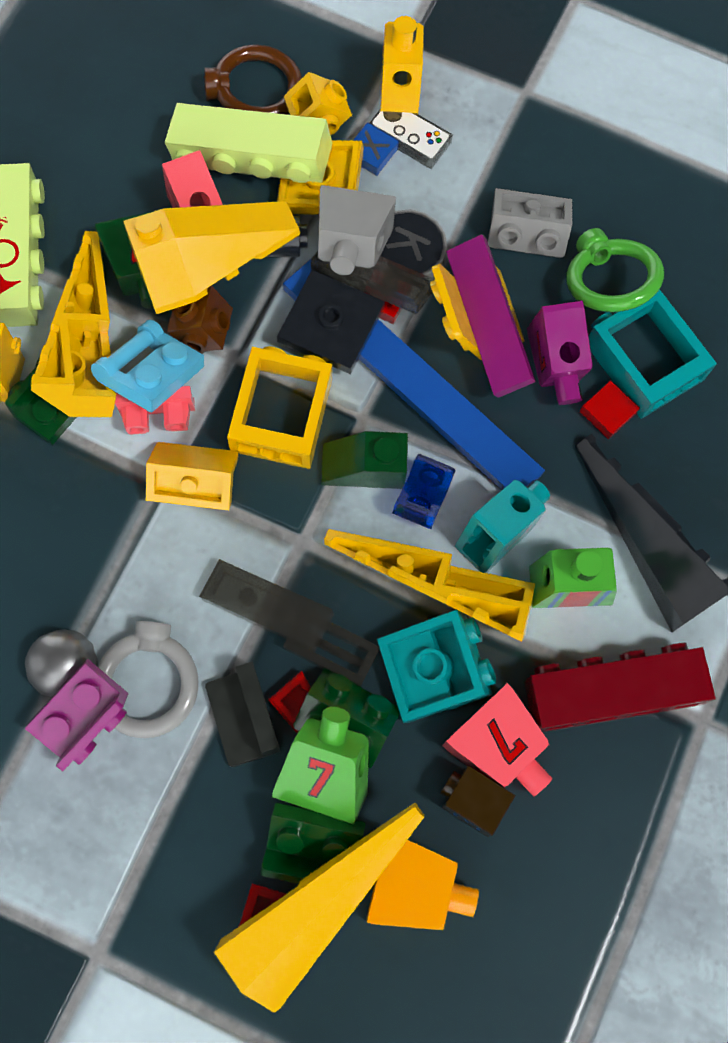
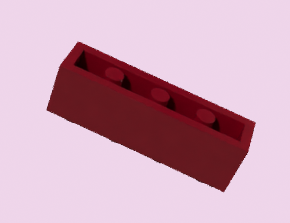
M687 643L664 646L661 648L662 654L646 656L645 650L625 652L619 654L620 661L608 663L603 662V657L586 658L577 661L578 668L561 670L560 664L543 665L534 668L535 675H531L524 682L530 714L542 732L701 706L715 700L716 697L704 648L688 649Z

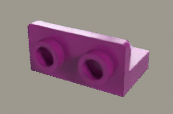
M87 659L28 722L25 729L59 757L56 767L63 772L73 761L80 765L91 754L97 745L93 739L103 728L110 733L121 722L127 713L123 707L128 692Z

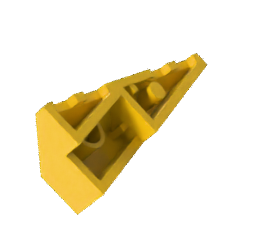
M97 231L84 232L78 254H76L73 269L69 279H67L52 320L47 341L43 345L35 374L31 378V391L69 417H112L116 400V392L98 382L91 372V365L101 357L108 358L111 355L108 336L110 317L100 240Z
M328 529L324 538L325 545L521 642L523 641L532 606L535 583L451 566L452 554Z
M416 802L303 878L298 887L221 938L214 953L242 994L274 1013L282 1007L423 820L424 814Z

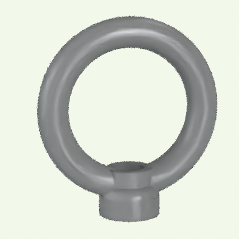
M137 621L135 634L115 643L104 654L98 664V668L112 679L119 663L128 655L141 650L165 654L175 663L179 671L181 689L174 706L163 716L152 720H137L125 715L114 728L122 734L135 738H154L164 735L178 727L189 715L195 704L199 684L197 669L188 651L179 642L170 637L171 625Z

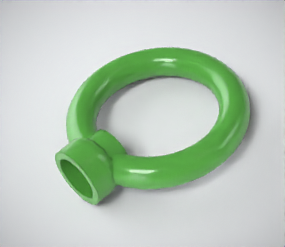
M593 228L584 232L579 237L576 243L578 254L570 262L566 274L568 289L577 301H583L585 306L594 310L621 312L639 307L656 295L664 280V267L660 257L648 246L628 239H608L601 229ZM611 255L633 257L641 261L648 271L647 279L641 287L630 293L614 296L602 295L590 290L584 284L582 274L590 263L594 266L602 265L610 259Z

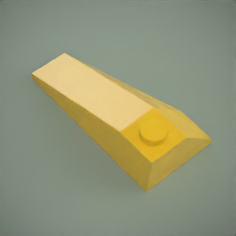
M286 201L163 208L123 221L134 257L156 314L198 301L208 294L207 288L222 278L229 281L239 274V267L253 258H265L300 235L299 227Z

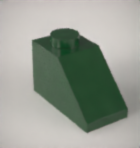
M364 431L324 443L321 485L404 489L407 475L408 433Z

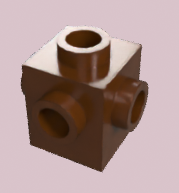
M212 285L207 288L208 294L203 298L173 309L167 332L173 338L201 354L206 351L223 350L233 310Z

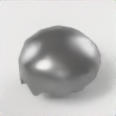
M65 629L40 636L32 644L25 658L29 683L41 695L52 697L87 659L97 666V657L93 643L82 633Z

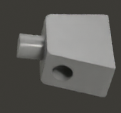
M321 185L318 258L322 261L330 262L331 269L339 275L351 274L355 266L374 267L393 231L396 196Z

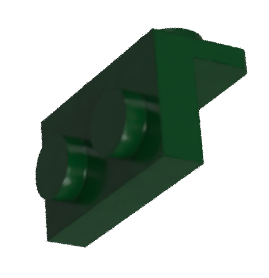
M324 669L308 692L293 727L300 731L307 719L314 718L321 721L323 710L328 707H339L346 710L350 714L348 730L363 734L369 740L368 768H372L400 714L399 708L391 704L385 697L373 694L357 686L347 677Z

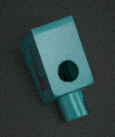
M518 480L512 481L472 515L455 547L480 572H489L534 528L546 511L544 503L550 499L548 489L538 480H532L527 486H524Z

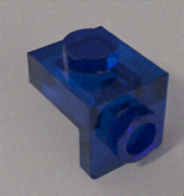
M417 454L392 514L432 529L456 472L455 468L422 454Z

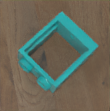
M660 289L654 297L643 305L631 310L617 312L614 315L611 312H607L591 324L592 331L588 337L590 352L614 384L640 408L637 412L640 419L704 381L717 364ZM645 314H648L685 362V365L651 386L612 336V334Z

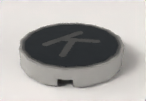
M411 209L395 211L393 231L374 268L409 285H415L416 282L423 280L425 282L434 277L432 266L439 263L443 266L447 251L445 232L439 223L426 213Z

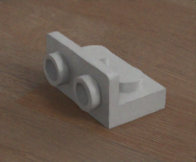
M496 188L488 237L489 247L559 258L564 257L572 228V199Z

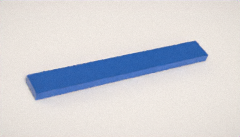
M312 259L306 262L283 283V290L295 301L312 270L332 278ZM378 320L359 357L362 363L501 490L514 480H518L524 486H527L532 480H538L543 475L545 470Z

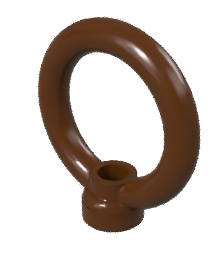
M266 45L238 47L227 53L219 61L216 68H204L206 100L218 99L224 108L289 114L284 97L273 105L257 107L239 101L231 93L229 75L241 63L257 60L277 66L288 80V91L302 79L298 66L289 56L278 49Z

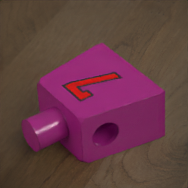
M583 301L543 306L527 328L539 384L541 387L555 385L558 405L580 402L583 399L579 381L592 369Z

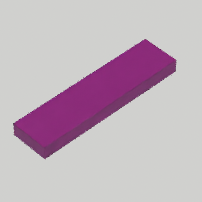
M481 234L447 250L446 253L493 395L499 398L535 383L487 239Z

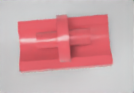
M182 386L152 413L116 393L115 405L122 416L125 429L130 435L149 432V414L164 413V427L166 431H186L189 426L190 411H195V400L192 397L190 386Z

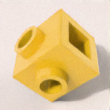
M308 72L284 95L290 115L326 119L330 135L336 133L340 126L352 116L346 100L347 93L343 86L335 80H329L311 72Z

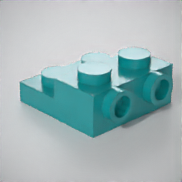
M454 610L377 639L403 723H410L447 709H456L493 696L490 685L497 683L496 675L489 659L481 660L476 644L482 642L483 639L476 619L472 617L467 618L466 614Z

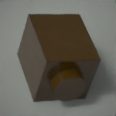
M467 766L461 775L453 771L440 792L442 796L446 797L441 807L442 809L486 837L493 836L516 796L470 766Z

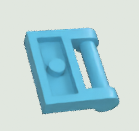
M147 320L138 327V334L108 358L101 357L91 365V372L98 382L152 413L204 367V355L164 333L157 322ZM147 347L154 350L127 374L119 371Z

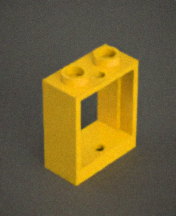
M267 346L263 349L251 347L227 436L230 450L237 451L238 454L310 469L332 384V364L326 363L324 359L314 355H305L303 357L289 355L285 351L272 346ZM260 370L317 383L303 438L246 425Z

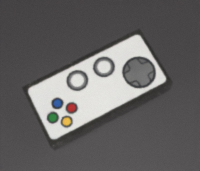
M380 109L370 121L371 125L399 141V151L430 169L433 168L452 142L453 134L417 113L387 112Z

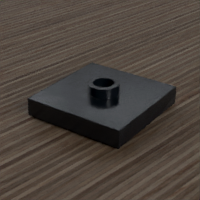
M312 270L277 335V342L305 355L318 356L324 359L326 363L332 364V367L351 375L385 308V301Z

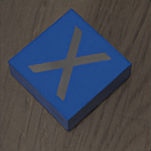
M368 122L354 138V141H362L364 150L361 167L378 176L399 147L398 140Z

